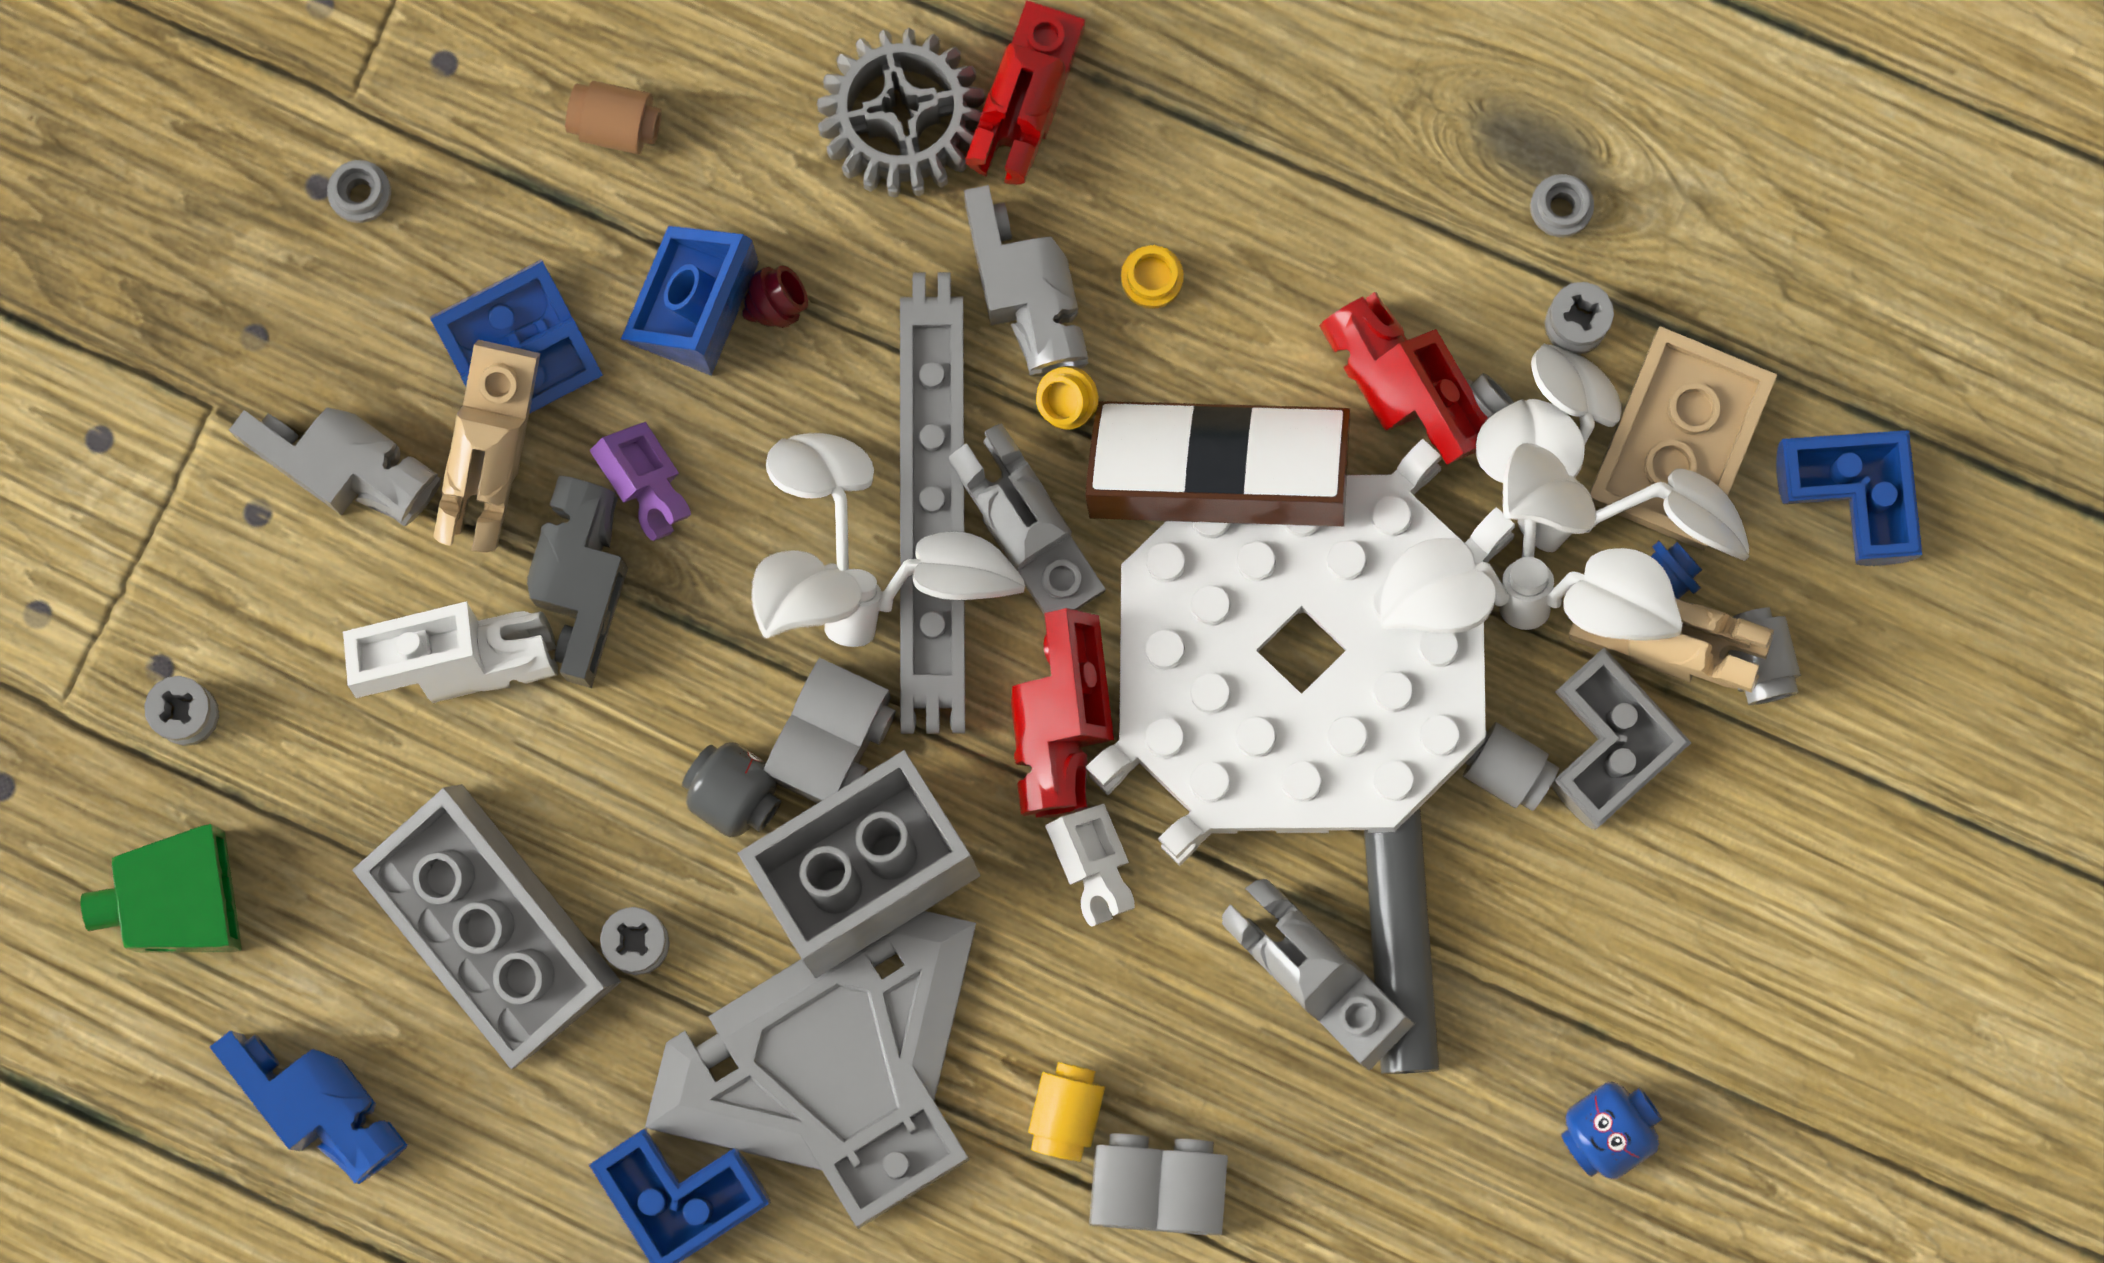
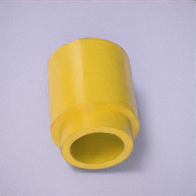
M1058 1062L1055 1074L1042 1072L1028 1133L1034 1135L1031 1145L1032 1151L1081 1162L1084 1147L1091 1148L1105 1091V1086L1093 1083L1096 1071Z

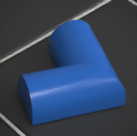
M1909 430L1782 439L1779 442L1776 455V473L1782 503L1797 504L1849 500L1855 563L1857 565L1882 566L1913 561L1923 555Z
M643 1129L589 1164L650 1263H680L771 1203L759 1178L737 1148H733L680 1183L648 1131Z

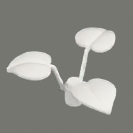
M1544 343L1532 357L1531 366L1537 386L1542 394L1557 408L1569 415L1579 417V430L1583 436L1584 445L1594 429V421L1608 427H1613L1618 423L1622 413L1618 393L1609 378L1597 366L1583 356L1555 345ZM1524 443L1519 445L1508 459L1503 481L1504 518L1518 519V525L1523 535L1525 520L1537 522L1535 546L1543 551L1554 552L1573 533H1589L1598 523L1651 498L1659 497L1665 499L1664 510L1667 516L1685 533L1710 547L1743 561L1749 558L1747 536L1734 504L1719 486L1696 472L1686 469H1675L1668 476V484L1657 482L1596 511L1589 491L1575 477L1568 475L1563 463L1549 450L1535 444Z
M1518 400L1489 417L1477 435L1476 457L1480 467L1490 477L1501 483L1504 481L1505 469L1511 453L1524 443L1535 444L1552 452L1563 463L1568 475L1575 478L1580 472L1584 461L1585 446L1583 436L1576 423L1567 413L1555 405L1542 400ZM1525 520L1522 558L1506 568L1502 583L1489 563L1482 562L1474 565L1472 552L1463 542L1451 538L1428 539L1410 547L1396 561L1384 584L1380 611V621L1383 629L1409 628L1432 633H1457L1473 629L1482 624L1489 617L1495 604L1500 606V614L1506 623L1517 629L1530 630L1543 625L1550 616L1551 607L1559 608L1562 597L1565 595L1564 611L1573 623L1590 633L1624 640H1660L1680 636L1682 620L1670 579L1663 567L1654 558L1637 550L1616 548L1600 551L1592 555L1587 561L1585 575L1574 571L1569 572L1554 588V576L1551 570L1541 560L1534 558L1537 522Z
M825 433L799 434L788 439H781L768 452L766 460L768 476L774 485L782 491L797 497L812 499L832 494L835 501L837 565L831 563L824 566L817 557L803 551L779 552L763 559L758 564L753 578L752 604L757 623L764 638L767 639L793 628L825 624V633L832 641L849 647L866 645L874 639L879 611L890 612L892 610L895 595L910 575H913L914 586L919 591L941 599L973 600L1024 593V580L1006 556L987 540L964 532H940L922 538L916 546L915 554L917 559L905 560L886 589L881 591L876 578L871 573L861 569H849L847 496L844 491L864 490L872 485L874 468L867 453L858 445L845 438Z

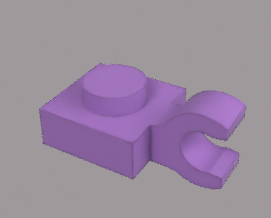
M646 422L602 437L589 450L623 503L637 498L639 502V523L643 532L650 540L655 541L670 535L674 531L671 524L684 520L691 515L690 508L685 499L670 484L679 472Z

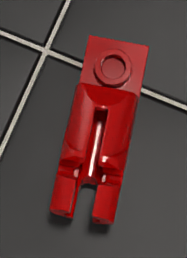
M1026 0L1012 42L1005 48L966 156V164L972 170L987 177L998 147L1005 145L1011 147L1005 165V171L1007 172L1004 179L1005 183L1012 185L1025 183L1041 140H1046L1085 28L1084 18Z
M1377 292L1372 293L1366 299L1362 296L1330 315L1319 325L1334 353L1346 349L1350 352L1348 365L1343 368L1348 377L1355 380L1385 431L1419 417L1426 428L1429 440L1438 449L1447 465L1476 453L1477 435L1488 417L1479 408L1471 387L1437 329L1407 340L1403 327L1383 304Z
M1069 608L1044 613L1047 634L1044 637L1043 646L1046 659L1051 667V676L1012 686L1011 708L1016 751L1014 753L1015 764L1032 767L1031 773L1027 774L1023 780H1019L1017 783L1020 810L1023 816L1035 814L1036 818H1049L1069 815L1087 809L1086 766L1088 765L1087 754L1082 751L1081 747L1114 740L1100 618L1096 614Z

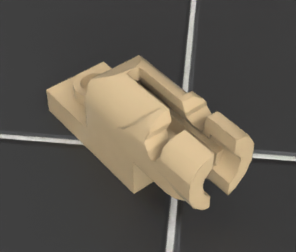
M477 340L474 344L464 402L456 416L433 536L439 543L451 546L454 536L461 534L469 499L472 495H477L476 500L484 502V511L476 523L471 551L486 553L497 549L501 528L506 516L511 485L519 472L540 353L483 340Z
M1676 598V604L1682 620L1681 635L1660 640L1615 639L1590 633L1581 629L1575 623L1572 624L1569 632V639L1571 641L1600 651L1605 648L1611 655L1684 681L1691 682L1692 677L1696 676L1728 688H1740L1751 693L1759 680V665L1731 655L1725 658V655L1728 651L1735 650L1766 659L1774 635L1773 629L1744 619H1736L1715 609L1688 603Z

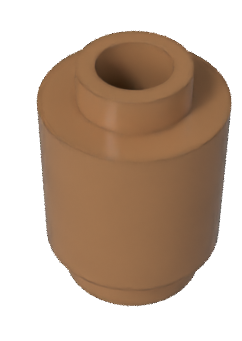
M591 81L589 86L576 83L568 102L565 130L567 133L579 135L580 142L639 155L645 143L655 144L660 129L662 109L653 106V96L649 92L598 81Z

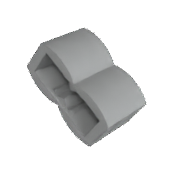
M819 657L771 751L764 771L774 778L778 785L816 803L821 802L860 778L868 770L867 767L859 764L870 741L878 745L882 743L896 713V710L887 707L891 699L889 690Z
M1110 1134L1109 1145H1096L1089 1226L1211 1236L1222 1235L1228 1155L1213 1154L1214 1142L1175 1139L1174 1151L1148 1149V1136Z

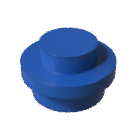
M1657 541L1652 546L1655 552L1650 557L1654 558L1668 575L1676 599L1682 597L1689 590L1695 594L1701 589L1693 578L1702 569L1678 542L1669 549L1660 541Z

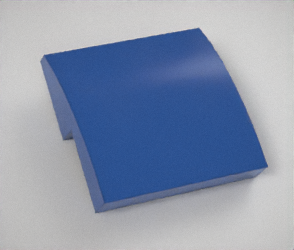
M542 259L430 316V320L465 386L467 385L473 347L477 340L540 353L530 413L603 376Z

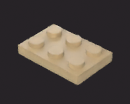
M1659 326L1589 492L1594 506L1599 508L1606 507L1657 482L1668 484V476L1675 469L1691 470L1708 478L1728 496L1777 374ZM1651 498L1617 514L1702 551L1708 546L1685 533L1667 516L1664 510L1665 499Z

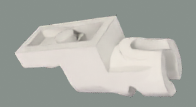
M466 601L343 631L347 683L356 698L418 683L427 698L432 703L480 691L510 688L509 682L511 680L527 684L558 675V665L554 659L551 660L548 650L556 649L554 635L549 621L541 611L536 613L525 611L513 612L478 621Z

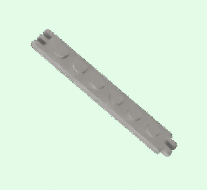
M913 272V297H900V566L905 560L917 559L915 554L916 546L922 538L940 532L965 533L964 485L949 461V457L964 445L963 297H951V272H938V297H926L925 272ZM910 575L900 588L901 734H914L916 727L914 708H926L927 734H940V708H952L950 715L952 733H965V600L941 599L927 595L914 586L913 575Z

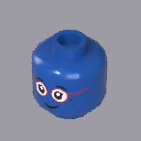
M1609 1081L1571 1106L1566 1112L1565 1118L1568 1129L1561 1134V1137L1575 1160L1590 1177L1599 1172L1608 1179H1618L1655 1154L1659 1148L1658 1134L1653 1126L1663 1119L1653 1102L1640 1087L1629 1093L1622 1085Z

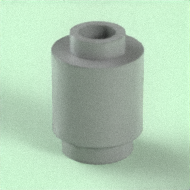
M1770 607L1754 609L1733 616V618L1744 619L1774 630L1772 643L1766 659L1740 651H1728V654L1759 665V680L1753 692L1737 688L1739 692L1745 691L1748 705L1769 703L1798 694L1795 679L1799 678L1801 673L1786 617H1772Z
M1495 722L1488 732L1485 730V744L1465 762L1467 767L1463 777L1514 808L1521 804L1534 811L1552 785L1559 767L1547 760L1549 756L1547 752Z

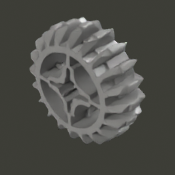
M883 29L879 33L880 47L872 49L868 41L859 38L856 42L859 59L856 61L849 55L840 53L836 61L843 75H825L823 79L824 88L832 95H825L817 100L818 112L828 116L818 124L821 137L833 139L827 146L829 158L831 160L846 158L842 170L843 175L848 179L857 176L865 169L863 184L864 188L869 192L877 188L882 178L887 180L888 195L891 197L899 196L901 182L911 181L914 195L920 196L924 194L923 178L931 176L936 185L944 187L948 183L947 174L944 169L945 165L959 172H963L967 168L966 158L960 150L967 152L974 136L972 131H975L978 127L982 114L981 111L975 108L985 102L984 91L982 88L969 87L976 80V71L973 66L957 68L961 55L956 47L947 49L940 56L938 55L940 41L939 37L935 36V34L926 38L921 47L916 45L915 31L913 29H906L903 33V43L892 44L890 32ZM903 71L925 75L938 83L944 91L937 93L934 87L928 89L916 88L906 80ZM884 75L885 87L882 93L871 101L863 102V109L852 111L854 102L862 89L874 79ZM895 90L899 91L901 102L906 105V109L911 116V119L907 120L909 136L904 135L902 123L898 122L897 116L893 113V107L896 106ZM952 115L951 122L943 136L932 146L920 152L918 145L920 134L927 127L940 123V117ZM868 133L869 138H889L897 144L901 155H890L877 151L867 145L858 134Z

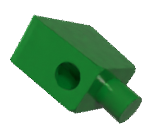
M212 824L202 825L112 858L111 864L115 888L82 893L81 912L87 931L120 926L122 942L126 949L143 953L242 951L226 835L224 830Z

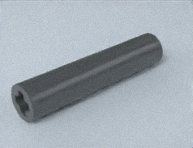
M1419 808L1395 832L1368 833V830H1364L1374 983L1414 1023L1411 1029L1380 1059L1381 1074L1439 1071L1421 808Z

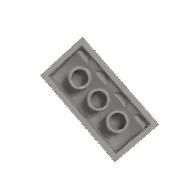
M463 784L442 788L352 869L510 1069L516 1068L535 1054L621 983V980Z

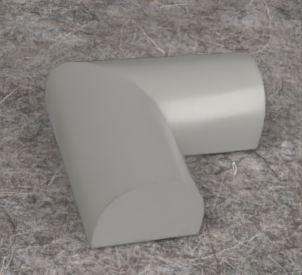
M1605 648L1599 651L1555 691L1598 739L1558 775L1552 783L1553 790L1564 805L1583 824L1595 830L1600 827L1691 744L1690 740Z

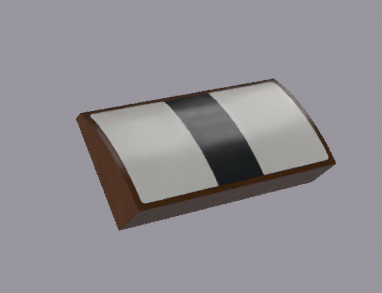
M1098 401L1091 438L1085 493L1089 519L1344 527L1350 408Z

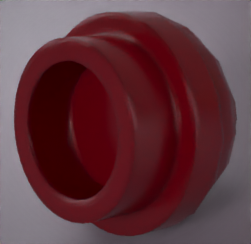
M780 265L775 269L764 267L754 273L748 283L749 291L744 297L745 308L742 311V316L750 322H758L767 327L785 328L796 323L799 320L800 312L808 307V296L801 280L793 270L785 265Z

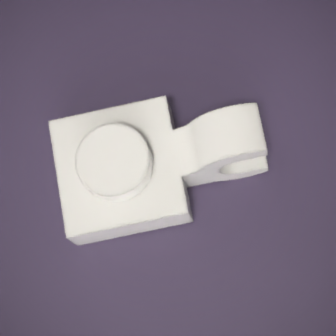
M1104 804L1062 816L1045 825L1069 884L1080 881L1084 883V891L1081 896V910L1085 920L1091 927L1113 919L1112 915L1115 916L1135 908L1133 895L1128 886L1123 882L1117 869L1129 863Z

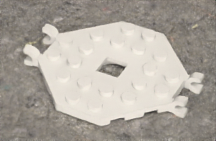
M1423 438L1409 451L1397 467V470L1391 475H1347L1344 527L1166 521L1121 564L1119 740L1099 753L1086 766V769L1091 773L1089 775L1090 778L1109 795L1124 780L1128 773L1140 763L1190 812L1187 816L1181 817L1158 838L1162 843L1161 848L1179 866L1192 855L1210 834L1238 833V831L1329 833V830H1368V833L1395 832L1485 744L1484 622L1473 629L1457 633H1432L1409 628L1383 629L1381 626L1380 611L1384 584L1399 557L1410 547L1428 539L1451 538L1463 542L1414 496L1420 488L1425 486L1441 471V466L1438 464L1441 460V455ZM1497 507L1485 517L1470 538L1464 543L1472 552L1474 565L1489 562L1514 539V534L1511 531L1515 528V523L1510 519H1505L1504 513ZM1305 613L1330 635L1345 652L1301 694L1259 651L1296 614Z

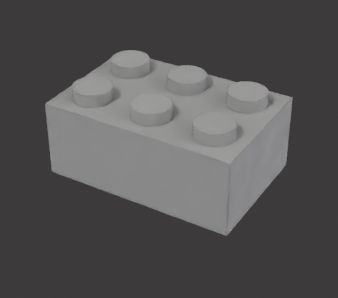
M905 750L738 852L742 862L815 979L981 876L967 848Z

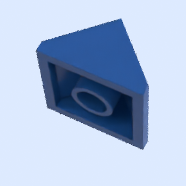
M668 226L621 340L712 376L748 290V283L759 263L752 239L738 233Z

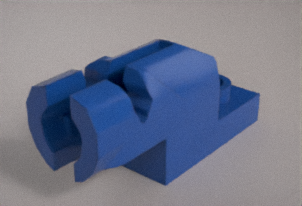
M230 1030L210 1046L211 1050L288 1150L302 1151L319 1138L322 1143L317 1148L343 1169L354 1184H360L383 1169L407 1148L408 1145L389 1121L381 1120L363 1129L362 1126L365 1124L366 1116L374 1112L376 1103L342 1059L312 1049L276 1076L272 1070L279 1065V1062L268 1046L256 1034L247 1039L244 1034Z

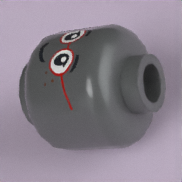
M730 742L723 744L719 748H716L714 745L707 746L687 771L682 787L688 790L686 803L690 812L723 835L738 837L749 830L750 827L761 832L772 820L781 804V800L774 796L778 783L764 771L765 761L742 745Z

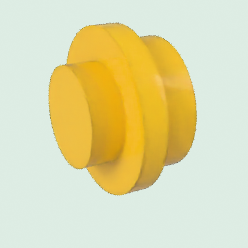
M1157 245L1140 247L1126 258L1122 266V288L1127 297L1141 307L1160 308L1166 306L1178 296L1182 289L1184 272L1181 262L1173 252Z
M1061 366L1049 371L1041 379L1037 389L1036 403L1042 417L1051 425L1060 429L1070 430L1081 427L1092 419L1098 407V391L1094 381L1085 371L1074 366Z

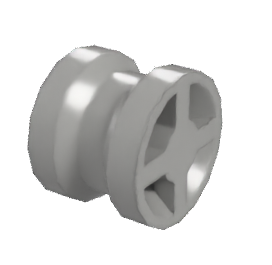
M1577 282L1562 288L1553 299L1545 318V330L1549 340L1553 345L1577 354L1590 352L1597 348L1611 327L1614 317L1613 304L1605 291L1591 283ZM1576 304H1578L1579 308L1584 309L1587 312L1592 311V313L1585 314L1583 311H1579L1577 309Z
M183 676L167 677L156 683L149 691L144 704L145 718L150 727L163 738L182 746L196 745L206 740L216 729L219 719L218 704L213 694L193 679ZM172 705H173V706H174L173 718L167 720V719L171 716V708H172Z
M636 907L620 909L611 915L603 925L600 936L601 949L608 962L624 973L632 975L648 974L660 967L667 957L670 946L668 931L663 923L646 909Z

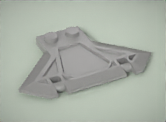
M924 911L816 979L803 960L800 959L708 1016L718 1033L697 1047H695L686 1031L666 1042L645 1128L729 1149L737 1148L742 1152L821 1170L855 1226L860 1229L969 1161L968 1156L934 1101L977 924ZM898 954L904 966L881 979L874 967L893 955ZM732 1056L738 1069L716 1082L709 1069Z

